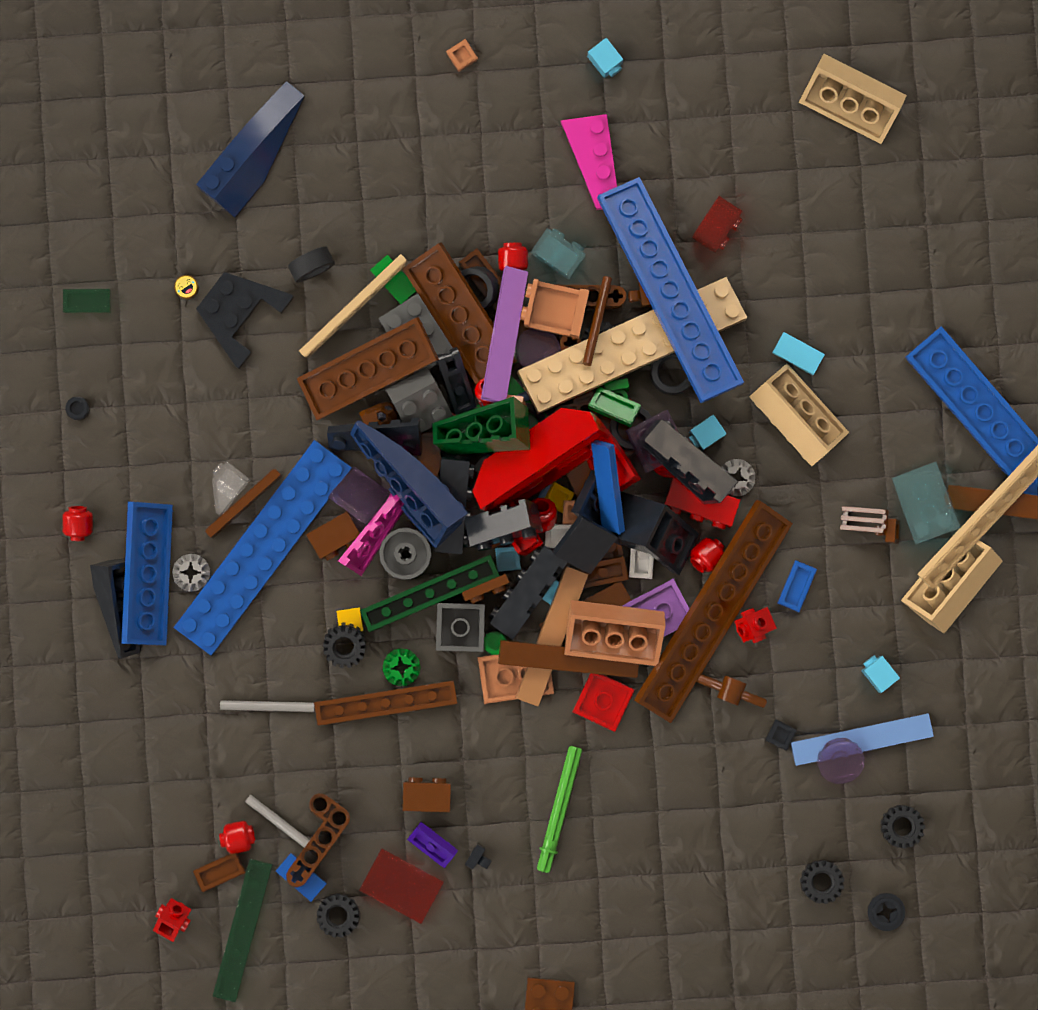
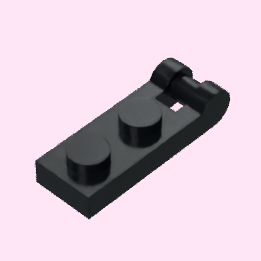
M457 347L450 349L449 353L444 355L438 354L439 360L436 361V364L439 368L453 413L458 415L477 407ZM453 361L455 366L447 368L446 364Z

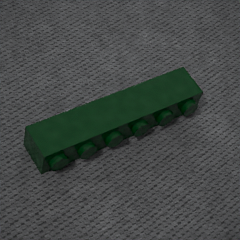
M488 555L361 609L360 612L368 631L373 632L499 577L491 555Z

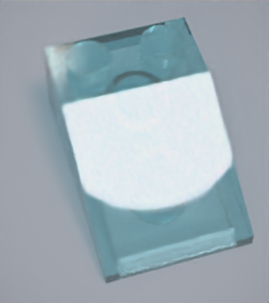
M937 462L892 478L915 544L961 528Z

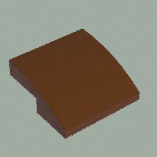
M616 543L611 546L591 574L578 568L580 572L588 574L584 588L628 580L622 545Z

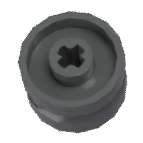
M410 528L396 529L389 533L382 541L379 551L380 562L385 571L394 578L401 580H413L423 575L430 566L432 559L431 546L425 536L417 530ZM404 550H408L411 554L409 558H402Z

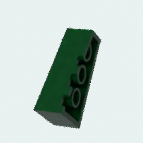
M514 396L432 423L433 444L447 455L531 449L528 407Z

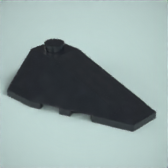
M125 558L107 560L90 565L93 588L117 657L122 659L138 654L140 644H122Z

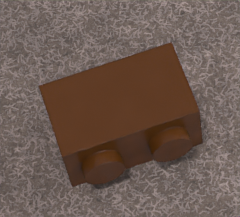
M346 511L306 535L321 560L326 558L329 561L339 555L338 550L346 546L348 549L360 532Z
M409 777V782H403V811L450 812L451 783H446V778H432V782H423L422 777Z

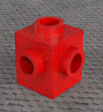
M768 607L755 611L754 608L741 613L742 618L734 621L737 633L742 638L743 643L752 640L753 643L766 639V633L777 629Z
M171 898L167 905L162 904L155 917L158 920L153 931L174 942L179 932H185L191 920L188 919V916L192 909Z

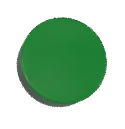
M497 631L488 633L484 638L485 650L492 655H498L500 641L506 640L505 636Z

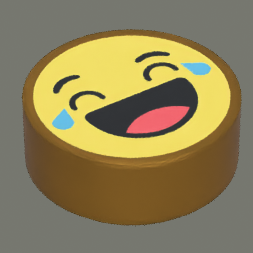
M189 275L179 277L174 285L175 292L182 299L193 298L196 296L199 288L197 281Z

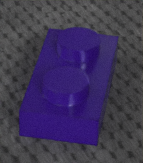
M422 822L419 823L407 839L443 868L447 866L458 852L455 847Z

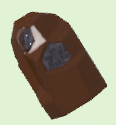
M383 402L359 412L366 425L369 422H378L379 425L390 424L391 420H396L398 412L393 403Z

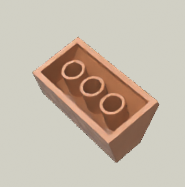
M571 600L564 655L656 666L659 663L666 626L665 612Z

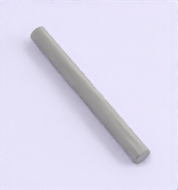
M221 700L220 710L315 712L314 703Z
M252 795L245 801L304 848L310 841ZM309 851L318 858L317 854L314 851Z

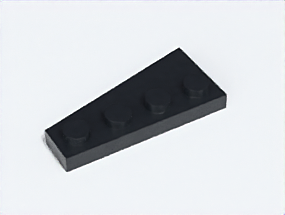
M411 418V422L402 423L401 419L391 420L390 424L379 425L378 422H369L368 426L400 445L411 455L421 456L423 448L420 418ZM354 424L328 426L327 438L329 448L362 452L350 434Z

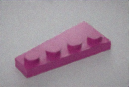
M607 114L561 120V125L573 150L596 210H601L602 207L597 199L598 195L617 187Z
M390 494L385 504L338 562L362 576L381 547L382 541L390 533L403 513L401 507L404 504L398 495L393 497Z

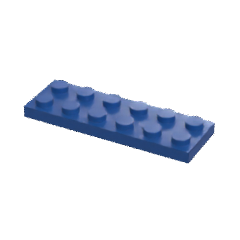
M128 502L122 644H167L173 505Z

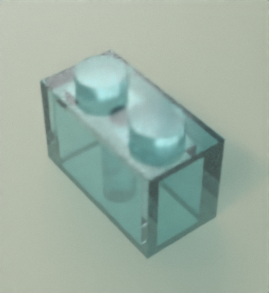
M547 228L532 249L531 254L570 280L585 259L584 248L574 241L570 244L564 239L565 235L554 228L551 231Z

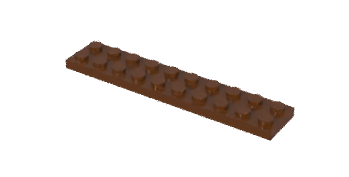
M756 499L660 656L659 663L652 669L634 701L667 722L671 723L793 523L762 501Z

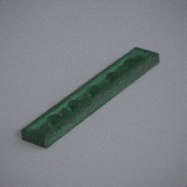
M252 858L249 859L212 997L236 1002L273 866L271 863Z

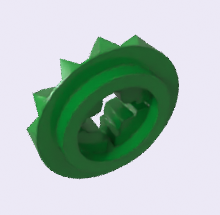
M393 650L384 659L383 673L386 679L394 685H409L417 679L420 673L419 659L410 650ZM399 657L403 660V664L412 665V667L405 669L404 678H402L400 671L391 670V668L398 665Z

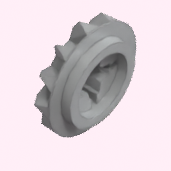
M732 459L721 467L730 475L735 474L741 468L740 476L747 480L738 481L728 495L742 496L753 488L755 472L746 461Z
M196 554L181 556L173 567L174 582L186 591H197L203 588L210 578V568L207 561ZM190 562H192L194 570L201 572V574L193 575L192 583H190L188 575L181 573V571L189 570Z

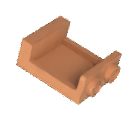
M534 279L533 284L528 283L525 297L530 299L528 307L523 306L520 320L524 321V327L579 339L589 290L581 288L577 290Z

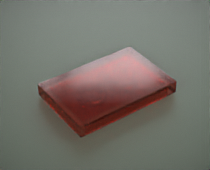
M382 848L359 891L422 924L444 881Z

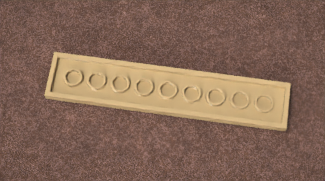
M727 277L697 290L718 332L747 319ZM654 310L600 333L591 366L582 364L587 339L518 370L517 374L537 414L674 353Z

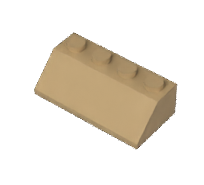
M823 54L799 103L882 144L907 95Z
M788 364L784 365L749 396L811 466L825 456L849 433Z
M978 540L934 589H931L919 577L901 601L930 625L945 633L1003 561L991 547Z

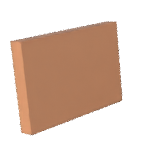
M499 654L478 657L484 704L515 700L527 667L498 664ZM551 674L543 695L554 694Z

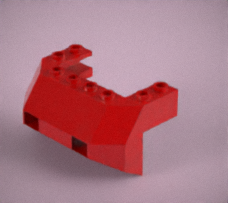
M560 408L529 429L530 450L499 451L485 459L473 488V494L480 509L493 512L501 510L500 507L504 505L509 507L519 505V500L530 499L593 456L591 443L595 440L614 444L621 492L641 478L618 441L596 415L588 411ZM536 533L537 537L523 540V537L514 539L512 546L517 554L527 556L542 546L544 543L539 534Z

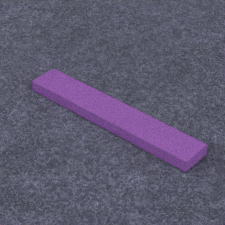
M506 266L503 270L481 395L482 400L493 403L507 398L528 276L527 271Z

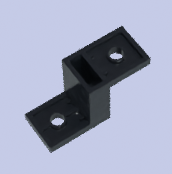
M591 470L571 512L577 517L582 515L602 526L595 470ZM620 491L625 531L620 534L615 533L618 538L614 543L648 553L670 572L680 575L699 533L667 505Z

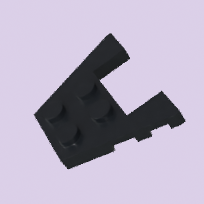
M224 272L196 310L234 365L240 369L252 352L233 338L261 300H264L282 314L294 296Z

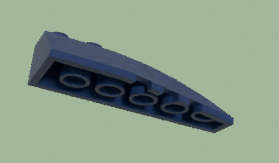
M286 81L243 127L196 185L199 190L236 218L265 182L267 174L277 157L280 146L285 140L291 123H293L305 95Z
M358 420L352 428L351 436L366 458L374 460L375 471L379 477L385 476L391 486L388 489L393 497L398 495L404 504L401 509L436 549L463 523L468 514L464 505L457 501L450 493L449 488L442 484L419 460L379 431Z

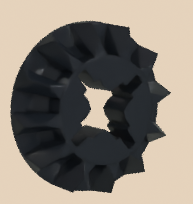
M880 893L872 898L868 906V918L877 929L891 931L898 928L904 921L905 906L896 895ZM883 902L889 909L896 908V910L889 913V922L884 915H877V913L883 910Z

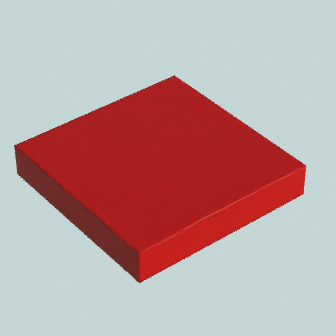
M590 673L573 709V713L615 732L635 689L605 675Z

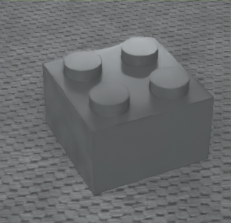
M428 368L386 389L403 423L411 422V418H420L421 433L433 427L432 423L453 416Z
M437 603L436 651L483 652L485 604Z

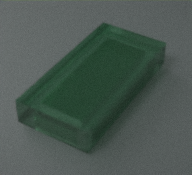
M63 289V313H111V290Z

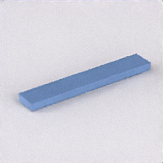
M929 713L799 740L790 744L795 766L934 737Z

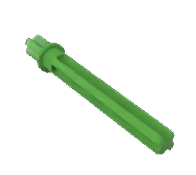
M570 746L568 748L543 847L539 848L542 851L537 870L549 873L551 871L554 856L558 854L556 848L582 754V749Z

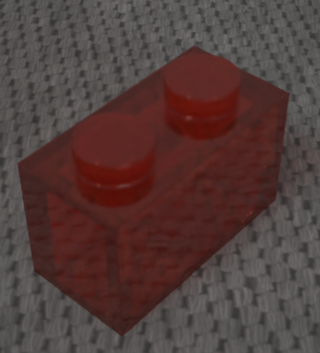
M718 196L692 238L716 253L718 248L723 250L730 240L727 237L731 229L736 231L743 220L739 217L742 210Z

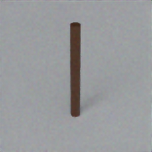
M603 276L582 362L585 366L592 365L612 278L608 276Z

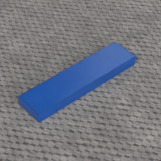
M595 440L591 443L602 527L620 534L625 531L615 447L614 444Z

